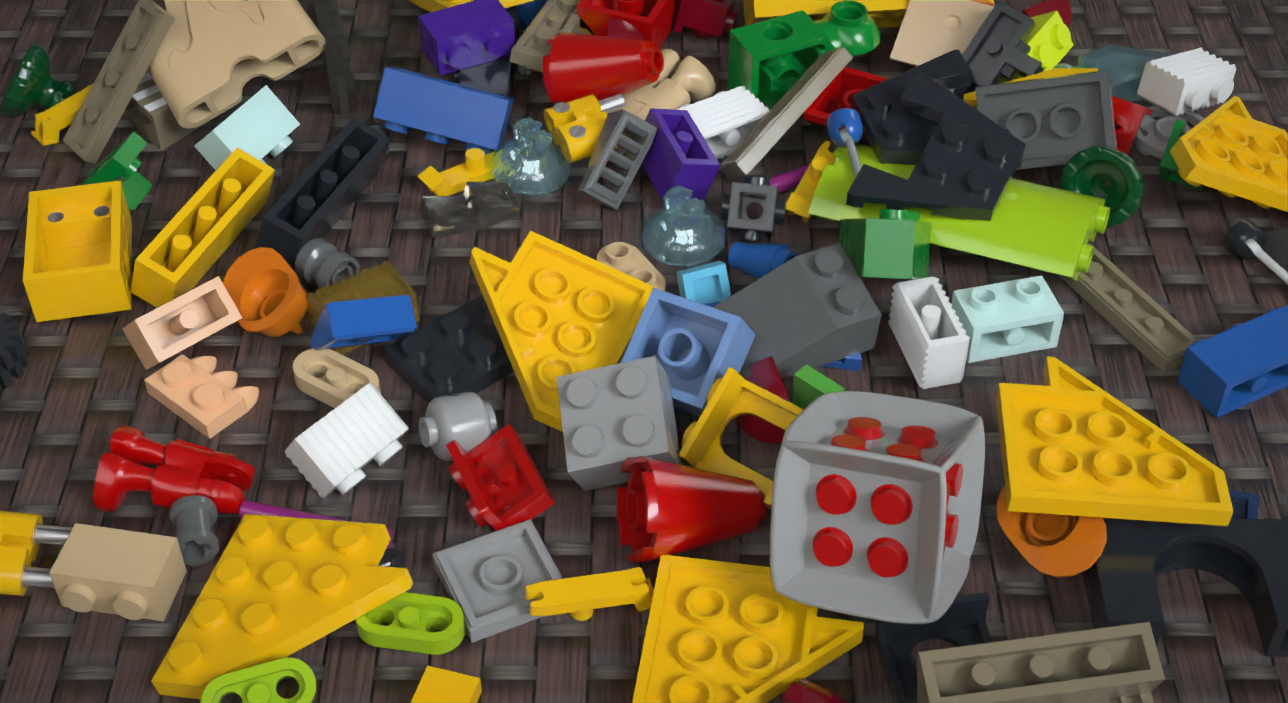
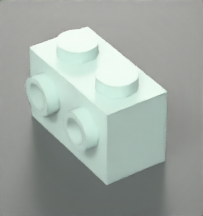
M266 85L194 147L215 170L221 166L237 147L266 164L262 158L268 153L276 157L293 142L288 135L300 123Z
M1042 275L953 291L952 309L956 310L955 315L959 317V322L963 323L962 329H965L966 335L970 337L966 358L968 363L1057 347L1064 312Z

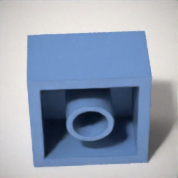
M653 287L621 363L656 356L669 376L673 407L700 417L707 406L708 392L717 379L723 378L729 367L740 373L754 340L755 333L739 316Z

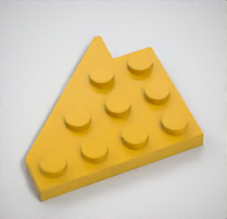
M1046 357L1043 369L1045 386L999 383L996 405L1008 511L1216 526L1229 525L1233 514V507L1223 470L1057 358Z
M663 555L660 557L632 703H767L785 692L793 681L799 683L802 678H807L862 643L864 622L817 617L818 608L790 600L774 590L770 567Z

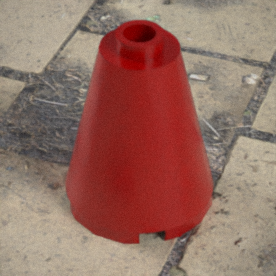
M568 32L555 34L548 40L547 45H553L550 55L543 56L542 62L544 84L552 103H566L591 94L598 101L618 94L624 96L656 82L664 68V58L661 50L656 48L654 43L649 40Z
M644 456L627 457L622 464L620 473H629L627 487H617L616 519L621 546H631L633 553L626 556L630 562L644 563L659 559L663 555H673L752 533L757 529L759 522H762L765 518L766 503L763 502L765 495L761 490L757 489L756 484L752 480Z

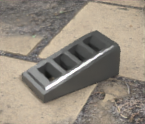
M626 110L608 113L578 192L612 210H617L653 142L657 128ZM622 132H624V133H626L627 135L631 136V139L628 138L627 136L623 135ZM616 145L626 150L624 156L614 151ZM607 161L620 168L618 173L605 167ZM599 176L613 183L612 190L597 183Z

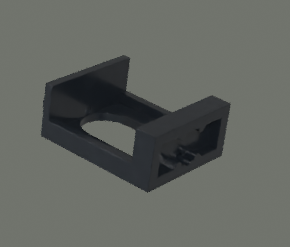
M988 592L968 595L958 593L946 613L932 623L901 624L877 620L874 640L893 703H917V679L911 663L910 653L919 642L928 639H940L951 643L955 647L992 642L985 622L990 600Z

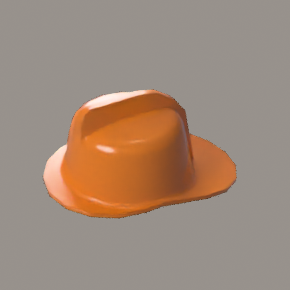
M264 247L247 251L236 259L228 269L223 285L242 316L238 320L240 326L248 332H259L267 337H280L290 331L301 334L304 330L300 321L307 311L309 301L305 289L298 280L297 274L286 260L272 248Z
M1005 486L1002 488L996 504L997 520L1008 539L1027 562L1040 573L1057 578L1074 576L1090 568L1102 555L1107 542L1106 524L1103 518L1008 511Z

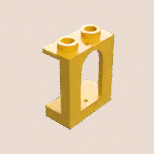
M729 367L723 378L717 379L711 386L707 396V406L698 421L690 424L685 431L681 442L682 449L678 455L694 468L752 480L756 484L757 489L764 493L765 499L763 502L771 510L773 481L727 456L722 447L721 436L725 426L732 419L746 414L757 416L786 431L803 409L745 380L735 369Z

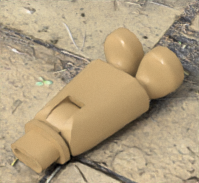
M663 49L661 52L664 58V68L658 80L622 96L625 101V107L620 110H626L644 121L650 108L677 110L685 104H690V101L696 103L710 98L714 94L716 87L714 77L696 58L686 56L680 62V58L674 50ZM619 146L618 148L614 149V151L620 153L621 155L626 153V150L620 148Z

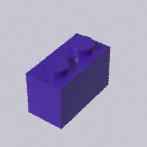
M475 0L418 16L422 51L440 76L511 56V49L515 45L514 20L499 0Z
M650 108L645 121L656 127L657 131L641 163L664 204L675 206L702 205L720 167L718 160L687 110Z

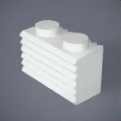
M1202 48L1159 58L1145 64L1137 94L1139 97L1177 117L1179 114L1183 115L1184 112L1188 114L1189 111H1198L1200 108H1208L1210 105L1214 106L1215 104L1224 103L1233 91V78L1236 67L1235 64L1229 65L1228 61L1223 62L1221 57L1216 58L1215 54L1210 55L1209 51L1203 52Z
M745 85L729 91L718 92L713 97L694 104H685L677 109L689 112L716 159H723L725 155L729 156L769 112L768 107H764L763 102L760 103L759 99L755 98L754 93L751 94L749 89L746 90Z
M936 277L897 282L892 286L894 292L891 294L893 299L891 300L892 306L890 307L891 313L889 314L890 320L888 323L919 387L923 389L960 383L962 381L970 337L966 335V330L962 329L963 323H960L959 317L955 315L956 310L952 309L953 304L949 303V297L945 296L946 291L942 290L943 285L939 284V278Z
M370 382L295 438L285 450L286 457L291 459L293 465L298 467L299 472L305 476V479L311 483L312 488L317 490L320 497L325 498L336 488L343 496L366 477L361 470L365 465L374 459L381 466L403 448L398 439L409 428Z

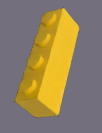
M237 147L135 259L130 292L159 308L191 291L267 203L275 169Z

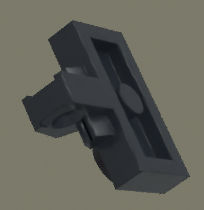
M998 0L962 54L973 72L971 81L973 86L997 84L1001 76L1011 80L1015 73L1023 78L1044 72L1041 66L1042 63L1028 55L1031 46L1024 43L1036 26L1034 19Z

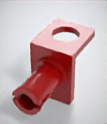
M1112 96L1117 150L1125 152L1129 156L1144 115L1152 116L1153 110Z

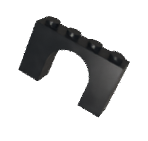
M1103 518L1106 524L1107 542L1102 555L1090 568L1082 571L1093 629L1150 622L1157 647L1165 620L1155 579L1173 570L1196 569L1218 575L1238 588L1252 608L1265 656L1288 657V519H1231L1228 526Z

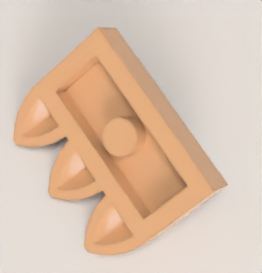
M182 354L144 379L147 392L207 438L211 439L253 408L259 397V389L254 386L234 388L238 379L237 372L219 371L213 373L217 364V359L213 356H198L189 359Z

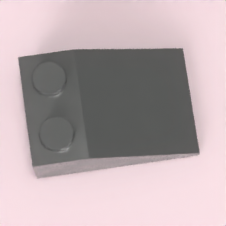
M840 243L795 256L713 307L741 317L755 333L754 340L739 373L744 379L752 374L750 370L751 365L770 356L773 357L781 378L794 375L806 364L816 368L874 349L881 319L880 311Z

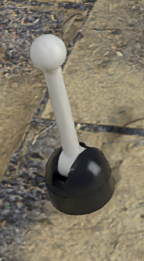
M1244 219L1234 225L1224 237L1223 246L1241 259L1257 257L1288 285V272L1262 250L1265 238L1260 228L1250 219Z

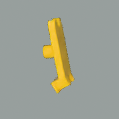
M93 84L48 110L35 114V131H31V135L43 146L59 143V131L72 124Z
M825 141L820 146L795 192L791 193L786 203L788 215H799L804 222H808L812 216L808 214L809 208L826 164L834 165L836 157L834 153L829 151L831 144L829 141Z
M471 148L465 153V163L440 173L432 166H429L417 177L441 201L450 195L511 171L518 166V157L512 156L509 158L508 148L493 151L488 155H485L482 149Z
M637 567L622 571L534 583L526 586L525 599H538L530 603L529 614L531 616L569 613L575 620L585 621L591 618L593 609L634 604L638 613L650 609L654 589L650 578L646 579L642 568Z

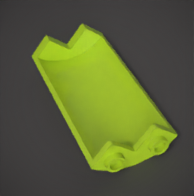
M854 142L861 167L863 164L906 180L910 178L916 165L880 164L871 146ZM838 146L834 151V156L836 157L834 165L826 164L821 174L808 214L817 219L832 223L840 222V219H879V210L886 209V204L864 202L863 208L852 207L846 204L847 193L855 180V175L847 148ZM1014 178L1011 179L991 221L931 215L932 209L905 207L904 209L920 213L919 221L931 223L930 244L1061 275L1068 280L1076 282L1080 272H1088L1092 261L1094 246L1087 245L1088 242H1094L1096 233L1104 234L1110 215V207L1104 206L1105 199Z

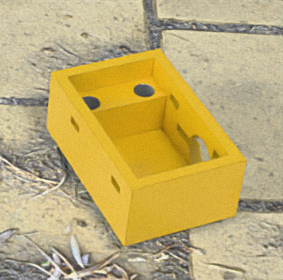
M121 180L29 192L23 283L36 322L131 310L132 220Z

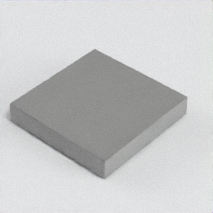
M531 519L432 553L434 567L449 598L455 601L463 611L465 631L471 643L544 617L531 616L529 614L530 603L538 599H525L526 586L543 581L563 579Z

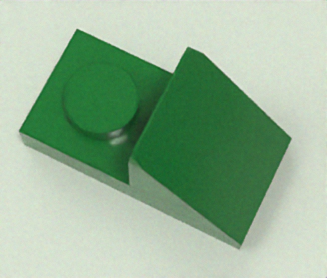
M133 131L90 172L81 185L121 180L129 211L135 210L152 187L151 183L136 171L142 164V161L137 156L147 142Z

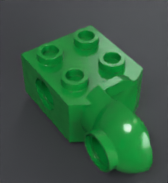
M852 0L835 3L831 7L830 12L822 19L813 21L804 10L732 29L729 32L728 91L745 85L746 90L749 89L751 94L754 93L755 98H758L760 103L763 102L764 107H768L770 111L822 53L838 47H844L851 56L865 54L874 50L880 43V31L873 18L867 14L866 6Z

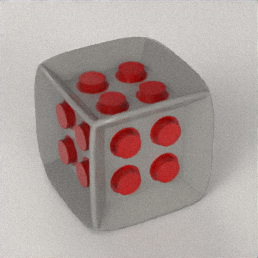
M859 391L827 393L811 402L788 426L776 461L770 527V570L774 590L790 600L808 606L873 620L901 624H926L940 619L953 603L967 577L970 557L976 542L985 464V432L981 416L947 404Z

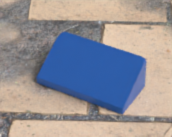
M408 295L328 303L323 308L311 337V349L323 350L392 342L414 332L417 324L411 298Z

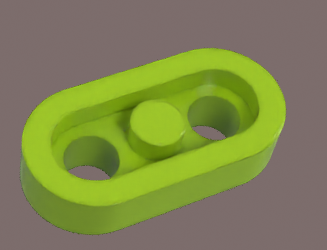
M404 592L355 619L360 638L367 644L375 647L439 655L455 649L462 642L465 635L464 616L461 607L455 601L439 596ZM382 623H391L389 626L380 625Z
M289 657L280 658L216 677L204 689L201 703H221L223 697L228 694L239 695L242 698V703H312L316 694V678L311 668L303 661ZM284 678H292L299 685L298 693L290 699L280 697L276 691L278 683Z

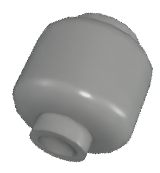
M472 392L434 398L427 406L425 417L419 419V435L422 444L425 447L431 446L435 455L444 461H452L446 445L454 439L469 452L497 432L496 416L491 404L486 401L484 402L479 395Z

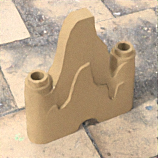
M164 0L167 12L175 19L151 61L148 71L178 124L183 128L190 129L207 123L239 104L242 100L243 87L250 79L264 76L270 80L277 81L319 56L324 50L326 42L298 0Z

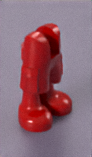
M121 425L114 431L111 437L110 453H103L100 459L94 483V506L97 510L113 512L123 504L128 492L145 491L151 492L152 501L159 508L170 509L176 500L186 496L197 495L211 499L216 504L220 514H239L240 507L245 500L242 491H246L251 487L255 468L247 462L237 459L235 455L230 453L213 451L205 446H199L179 439L164 445L148 439L137 427ZM142 464L157 465V468L153 469Z

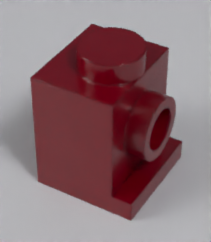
M682 0L674 31L682 33L688 27L693 29L694 34L704 38L721 37L723 33L729 34L730 30L735 28L738 18V12L733 11L735 0Z

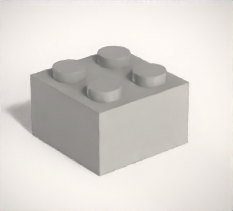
M656 356L557 377L567 471L584 491L628 482L629 473H620L622 464L627 457L644 456L682 465L681 457L678 455L680 449L670 380Z

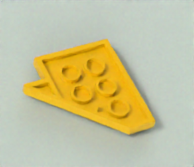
M1234 96L1180 137L1170 150L1179 168V175L1187 183L1196 187L1201 185L1211 187L1230 198L1239 196L1253 201L1262 208L1269 209L1273 207L1288 213V134L1283 129L1252 119L1239 97Z
M531 230L511 263L474 247L471 251L469 263L532 416L535 420L563 432L557 377L620 363L654 286Z
M244 514L151 680L159 695L201 699L206 686L216 677L280 658H286L411 589L413 581L407 568L378 566L391 540L385 524Z

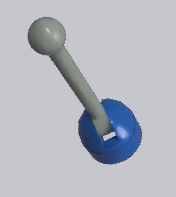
M843 108L836 110L827 118L826 127L832 142L840 147L847 148L856 178L861 169V164L854 142L857 143L861 139L863 125L857 111Z

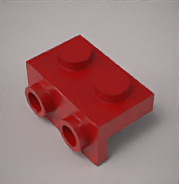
M510 424L469 452L455 439L446 445L454 462L448 466V469L457 484L464 491L468 490L471 498L466 501V506L480 526L485 527L487 524H490L498 531L529 519L532 520L555 504L519 434Z

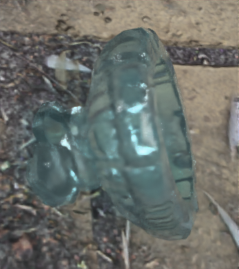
M530 117L517 121L513 127L514 138L507 141L494 153L491 159L492 176L499 185L513 193L529 196L549 194L558 190L559 187L568 181L571 163H568L561 153L560 145L557 146L552 140L551 132L540 131L542 123Z
M675 186L665 193L663 197L665 207L658 210L646 221L642 231V243H644V249L659 262L689 267L712 260L724 248L726 232L721 219L705 207L704 200H699L698 198L690 199L693 190L683 186Z

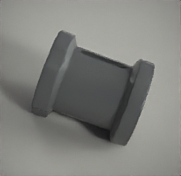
M192 495L178 499L171 505L169 511V518L171 524L175 527V537L178 539L184 563L190 566L204 565L213 561L215 555L220 550L218 538L213 534V524L218 517L217 506L211 499L204 496Z

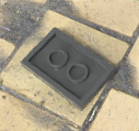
M1109 70L985 85L975 88L978 111L1002 128L1008 129L1012 135L1026 144L1021 168L1016 170L1065 165L1077 152L1090 146H1109L1117 150Z

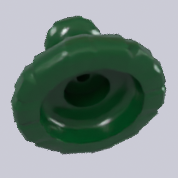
M33 44L29 47L6 90L0 105V111L7 116H17L36 105L48 110L69 98L73 92V86L69 81L63 80L59 82L51 78L50 63L46 51L41 46Z
M1096 145L1080 150L1071 157V160L1066 163L1062 170L1060 189L1105 199L1104 206L1110 207L1106 228L1114 227L1116 224H1122L1128 220L1141 205V198L1144 195L1143 176L1135 165L1134 160L1125 152L1109 146L1102 147Z

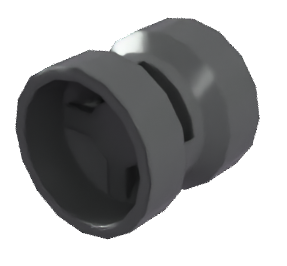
M315 238L308 241L299 251L295 261V271L297 276L308 283L317 284L319 290L328 296L340 298L354 287L360 273V265L356 259L345 252H338L336 247L326 240Z

